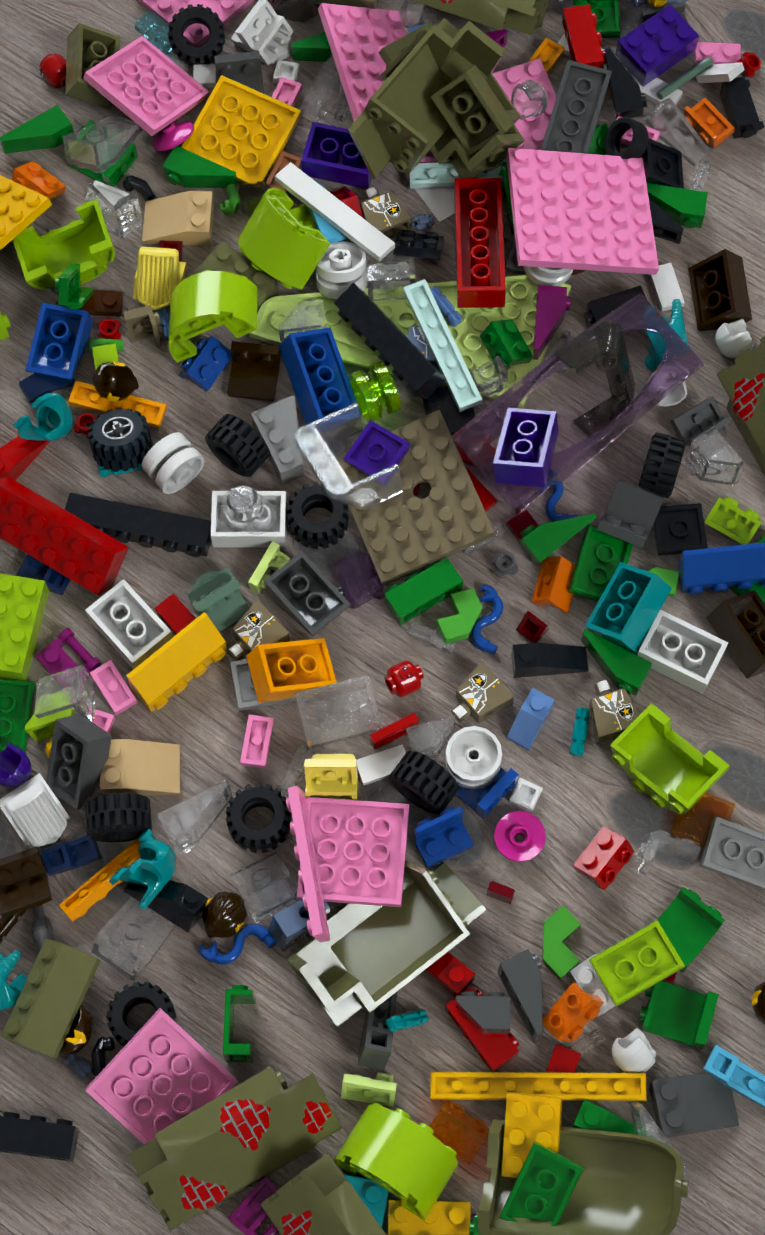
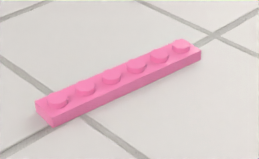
M298 786L288 788L289 797L286 798L288 811L292 813L293 821L290 822V828L297 841V846H294L296 859L300 861L301 865L298 876L306 894L302 896L306 911L309 912L310 920H307V929L310 936H313L321 943L330 940L306 796Z

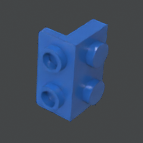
M213 336L206 339L201 338L196 343L197 355L186 359L182 363L181 368L183 370L179 374L181 378L188 377L204 391H208L232 357L231 350Z

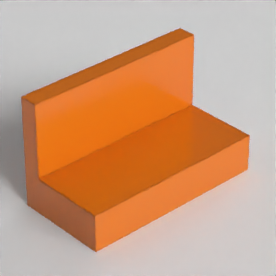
M563 556L545 558L542 561L531 602L536 606L553 605L563 613H568L573 594L569 593L568 590L575 565Z

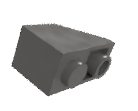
M462 992L461 996H456V1007L482 1033L509 1034L510 997H504L502 992H490L488 996H478L477 992Z

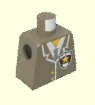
M375 187L369 188L364 192L366 201L361 203L363 219L389 239L397 236V233L402 232V230H411V217L392 192L379 195Z
M257 600L233 627V636L237 642L228 651L236 660H239L247 652L250 653L257 645L290 642V635L268 609Z
M482 661L457 689L456 699L460 704L452 709L451 713L459 722H462L471 715L476 722L481 723L511 706L514 695Z
M608 680L594 685L598 696L592 698L589 704L596 744L616 739L640 715L626 690L619 689L612 692Z

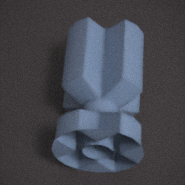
M430 214L415 216L411 226L416 227V230L430 228L434 224V218Z
M76 1053L71 1054L65 1064L68 1067L73 1065V1071L82 1079H86L93 1071V1068L83 1059L78 1061Z

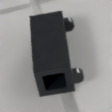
M745 76L734 78L731 82H722L719 93L728 121L735 128L733 133L734 139L741 137L749 138L765 127L763 121H759L748 88L750 87V82L745 79Z
M640 285L588 302L584 317L587 325L592 326L594 333L599 334L603 332L602 330L637 320L638 312L641 310L648 312L649 317H651L649 303Z

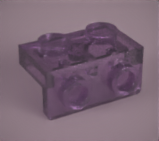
M356 551L333 564L344 595L351 604L349 608L355 609L373 598L379 600L384 598V587L376 575L375 566L370 555Z

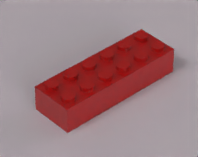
M455 178L457 308L505 307L506 285L501 178Z
M6 476L0 479L1 539L96 595L112 589L128 551V546L12 478Z

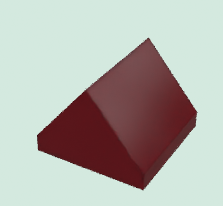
M529 611L526 612L516 631L532 643H538L549 630L547 624Z

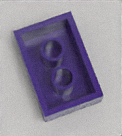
M670 4L619 39L615 55L644 87L694 52L699 35Z
M312 122L301 159L302 171L309 177L369 189L372 176L348 129Z
M521 408L507 409L493 461L496 483L545 487L559 432L557 411Z

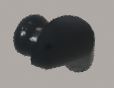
M131 175L127 176L126 180L122 183L126 191L131 192L134 188L139 190L145 201L155 198V194L146 180Z
M100 1037L91 1053L94 1076H98L106 1067V1051H113L115 1048L112 1037Z

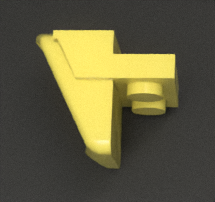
M140 247L137 270L134 277L133 299H137L145 306L151 305L154 311L170 306L172 292L184 280L187 271L186 262H179L178 250Z
M314 754L312 759H305L306 799L307 797L358 800L357 761L353 754Z

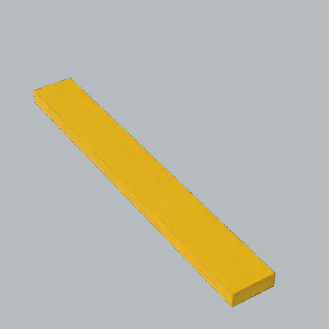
M431 1072L430 1099L506 1101L507 1093L513 1092L560 1097L562 1101H584V1099L587 1101H646V1073Z

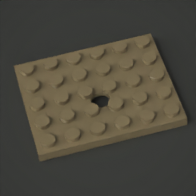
M440 410L390 431L410 442L411 448L385 485L346 464L343 458L348 451L330 459L383 585L496 535ZM419 483H428L431 486L430 495L424 499L413 495V490Z

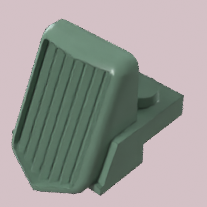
M227 566L221 570L202 573L191 589L185 592L197 612H205L219 632L240 620L250 609L238 590L241 585Z

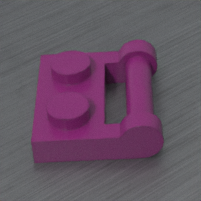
M70 628L64 629L53 642L35 656L39 663L66 692L74 690L90 676L91 671L102 664L97 657L93 658L74 637L75 633ZM65 644H68L84 661L86 666L83 669H80L62 649Z
M265 1176L228 1219L245 1235H258L254 1231L268 1216L260 1204L279 1189ZM272 1223L262 1235H277L279 1231Z

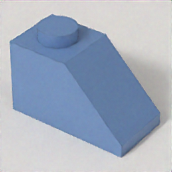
M532 688L518 712L507 735V739L529 751L550 715L555 700Z

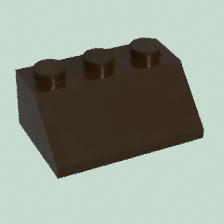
M724 249L688 268L697 330H718L724 323L729 324L739 319H744L745 323L752 320L741 256Z
M754 590L723 601L706 617L719 638L728 642L726 649L747 679L765 672V604Z

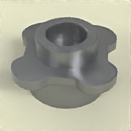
M512 552L500 553L491 558V563L495 566V575L502 578L506 574L511 573L514 575L518 572V566L515 565V555Z

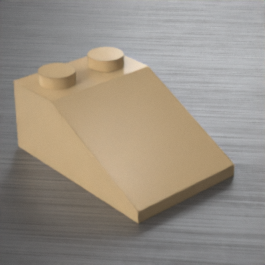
M186 191L145 201L142 244L159 245V241L162 240L183 241V245L211 246L214 219L212 191Z
M131 739L111 740L108 760L100 773V790L102 794L181 795L180 744Z

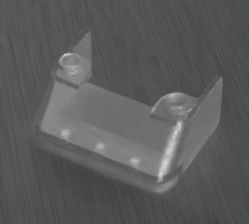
M357 403L299 428L295 433L296 444L331 499L359 508H369L403 492L400 470L397 464L352 484L337 461V458L346 451L343 440L363 431Z

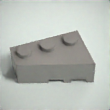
M294 394L251 413L252 426L265 440L270 450L268 458L282 485L304 476Z

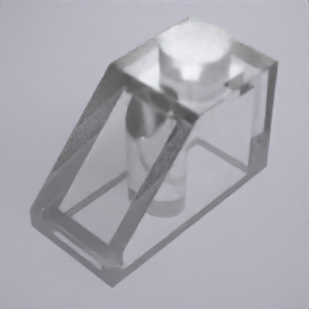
M307 299L304 302H299L278 326L280 341H283L290 333L327 328L323 299Z
M455 715L406 728V738L410 751L422 753L435 760L440 755L456 727Z

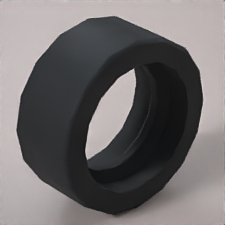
M628 117L617 119L611 124L605 135L604 148L606 154L620 156L622 159L641 158L648 145L649 135L647 128L643 123ZM632 128L633 138L631 144L626 151L621 153L620 141L627 130Z

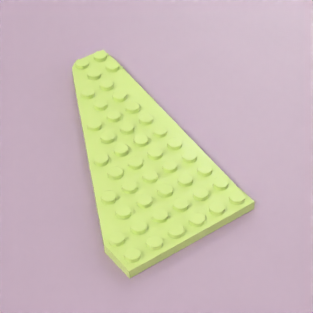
M527 275L505 277V307L457 308V281L427 283L430 289L437 286L442 292L441 295H445L455 307V311H458L462 316V322L456 327L450 325L447 321L448 318L444 316L443 318L480 395L523 409L549 343L538 360L532 359L529 363L511 365L505 373H500L480 335L492 321L513 319L533 355L539 285L530 280ZM567 284L560 285L559 287H567V296H569L571 286ZM408 285L366 288L364 292L407 337L409 327L419 326L403 293V287ZM320 292L275 296L266 300L261 305L257 314V330L249 333V336L278 346L290 333L331 327L343 362L393 374L391 371L394 367L391 364L387 367L378 358L381 353L378 350L373 352L364 343L367 338L364 335L359 337L351 329L353 323L351 321L345 322L337 314L340 310L334 304L337 299L328 298ZM444 381L440 386H447V384Z

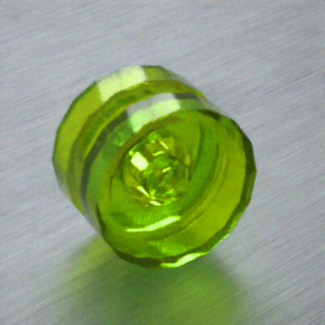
M381 361L368 367V375L363 370L349 375V381L359 409L368 422L382 418V409L387 414L401 409V400L396 385L388 369Z

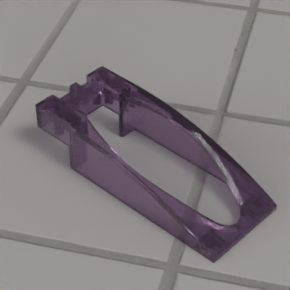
M640 293L600 319L544 360L456 432L452 438L454 443L517 515L551 486L556 488L560 483H564L694 374L704 363ZM639 330L656 331L665 338L667 347L665 356L639 395L625 410L602 429L583 441L554 453L545 487L496 483L493 467L496 451L490 443L501 435L508 408H516L524 398L590 344L615 335Z

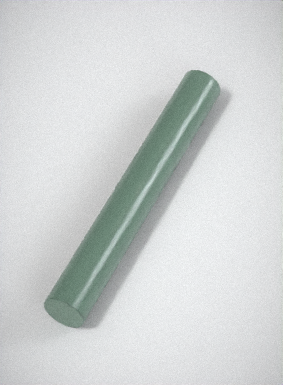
M705 58L656 93L657 97L660 100L664 99L713 65L712 58Z

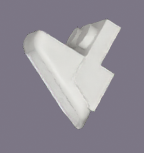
M258 0L231 39L235 45L247 52L259 51L260 61L269 66V64H276L278 60H284L289 57L292 44L291 35L294 31L283 16L276 14L267 0Z
M40 773L0 799V808L27 847L29 845L39 847L57 843L67 826V820L70 818Z

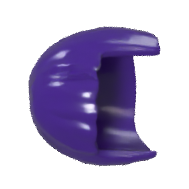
M7 743L5 750L0 754V785L18 787L24 784L30 777L32 770L31 762L22 749Z

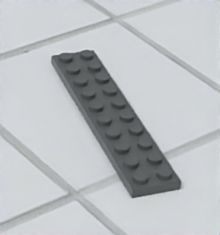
M567 60L541 150L588 154L612 71ZM514 237L505 270L527 275L524 271V266H518Z

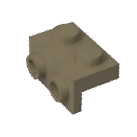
M151 305L133 307L123 312L131 342L154 336L157 348L161 347L160 338L164 337L158 312L153 313Z

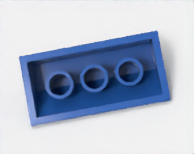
M331 327L290 333L278 345L309 433L333 428L361 415Z
M765 542L682 551L678 562L681 593L688 592L689 595H699L705 590H713L714 593L727 591L732 586H737L738 590L751 589L753 584H762V587L765 588Z

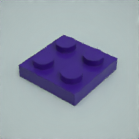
M370 420L343 460L346 464L385 485L411 448L410 442Z

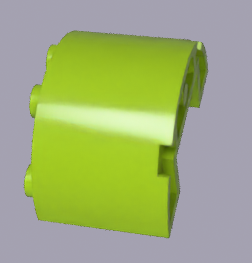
M269 188L238 237L239 251L252 261V267L258 271H264L279 280L284 287L292 289V287L303 289L331 243L318 229L302 226L289 212L294 202L283 189Z
M97 199L86 201L81 206L76 207L77 213L82 218L80 220L72 221L59 229L50 230L42 236L37 233L33 226L26 227L13 239L25 280L30 286L40 290H46V287H55L56 279L60 277L71 263L80 264L81 286L103 274L107 270L106 265L114 261L115 249Z
M204 270L182 280L173 290L170 299L169 351L176 363L197 355V347L189 340L190 338L223 324L236 338L256 331L257 286L245 276L225 271Z
M652 703L610 744L613 753L611 756L612 760L622 767L633 780L631 782L632 786L640 793L645 792L648 794L653 804L658 808L662 809L665 807L679 815L686 814L730 767L729 764L711 750L703 755L671 729V718Z
M374 1102L366 1107L333 1161L339 1168L355 1177L359 1172L401 1199L402 1207L425 1221L458 1166V1161L455 1157L457 1153L433 1135L434 1130L424 1123L418 1125L410 1120L411 1117L408 1113L399 1108L393 1111Z

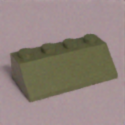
M45 939L1 1037L21 1048L57 1059L101 960L66 944Z

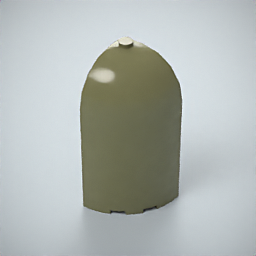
M493 1119L488 1134L486 1168H492V1170L489 1171L488 1183L484 1182L482 1198L478 1209V1235H669L676 1227L682 1197H688L689 1180H683L684 1166L682 1157L671 1146L654 1138L635 1134L560 1127L559 1154L585 1168L558 1225L551 1226L552 1221L512 1217L518 1221L512 1222L499 1218L517 1178L501 1176L505 1120Z

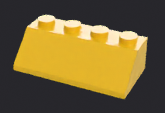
M205 612L202 613L126 675L132 692L150 712L163 708L167 704L168 698L174 693H181L191 679L203 675L207 670V666L213 661H220L225 656L228 650L226 641Z

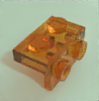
M450 1101L444 1103L429 1126L434 1130L433 1135L444 1145L455 1150L457 1153L456 1157L468 1165L471 1164L488 1138L490 1130L482 1120L471 1117L462 1106Z

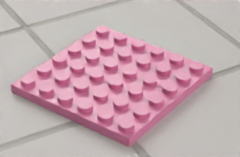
M508 148L506 158L518 266L657 274L659 266L643 158L622 159L620 156Z

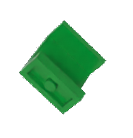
M91 119L85 126L80 128L78 136L66 146L64 151L68 166L94 181L97 180L112 187L117 185L138 158L135 144L127 141L124 146H121L96 132L95 123Z
M684 887L658 919V922L685 965V968L679 970L684 973L725 921L716 908L708 907L701 901L700 896L690 889L687 890Z
M660 981L648 988L645 996L649 997L647 1007L642 1006L638 1021L642 1022L640 1030L703 1049L706 1045L719 994L708 991L705 995L664 981Z
M233 985L232 989L225 990L223 1056L226 1062L253 1063L254 1052L250 1044H233L234 1004H256V998L253 990H248V986Z

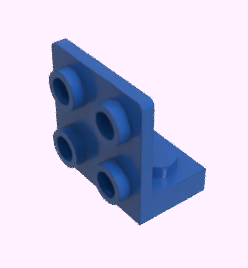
M501 767L499 775L493 783L484 788L474 790L459 786V790L455 795L484 819L517 784L519 774L512 768L506 772Z
M450 807L440 813L441 816L434 820H431V818L424 819L414 829V843L427 869L474 846L462 822L463 810L461 807L457 809Z

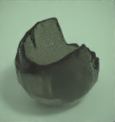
M257 181L256 184H240L238 192L242 213L250 218L267 189L272 187L264 181Z

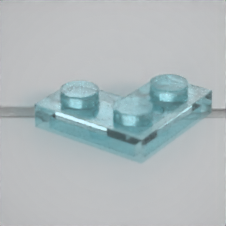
M149 10L135 23V29L148 38L147 40L162 53L167 55L172 50L168 38L169 24Z

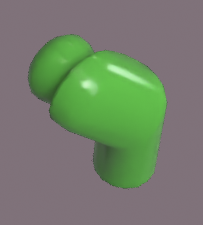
M236 184L226 186L229 199L224 201L225 204H220V210L225 215L234 214L242 203Z
M91 339L88 342V350L93 354L92 347L116 343L117 350L123 351L124 342L120 339Z

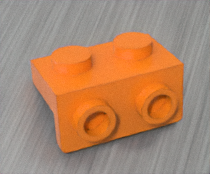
M703 98L692 108L689 106L684 108L683 120L690 129L694 128L699 133L698 136L701 141L706 145L709 144L713 149L735 132V128L706 98Z
M34 161L14 168L12 181L36 191L49 199H53L65 192L66 185Z
M572 983L543 1017L542 1024L557 1040L575 1041L582 1035L583 1027L588 1021L598 1016L600 1013L599 1008L604 1002L597 995L586 993L577 983Z

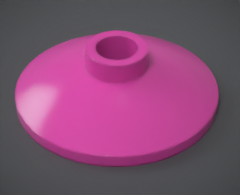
M189 121L172 122L154 137L152 141L153 148L157 151H165L180 145L193 133V124Z
M514 811L503 816L497 823L494 832V841L499 852L507 859L516 862H525L535 858L542 851L546 840L545 829L541 821L533 814L525 811ZM522 835L524 841L521 843L516 842L514 837Z

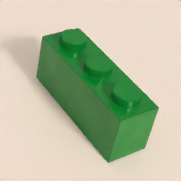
M445 558L442 561L439 560L431 563L428 569L421 573L415 572L411 574L406 582L389 587L384 594V603L401 626L449 598L451 594L461 591L463 589V580L449 559Z

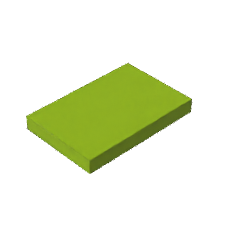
M658 920L589 959L591 966L616 1007L685 968L683 961Z

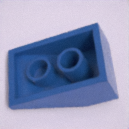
M42 303L25 369L26 372L72 380L89 341L94 320L89 312Z

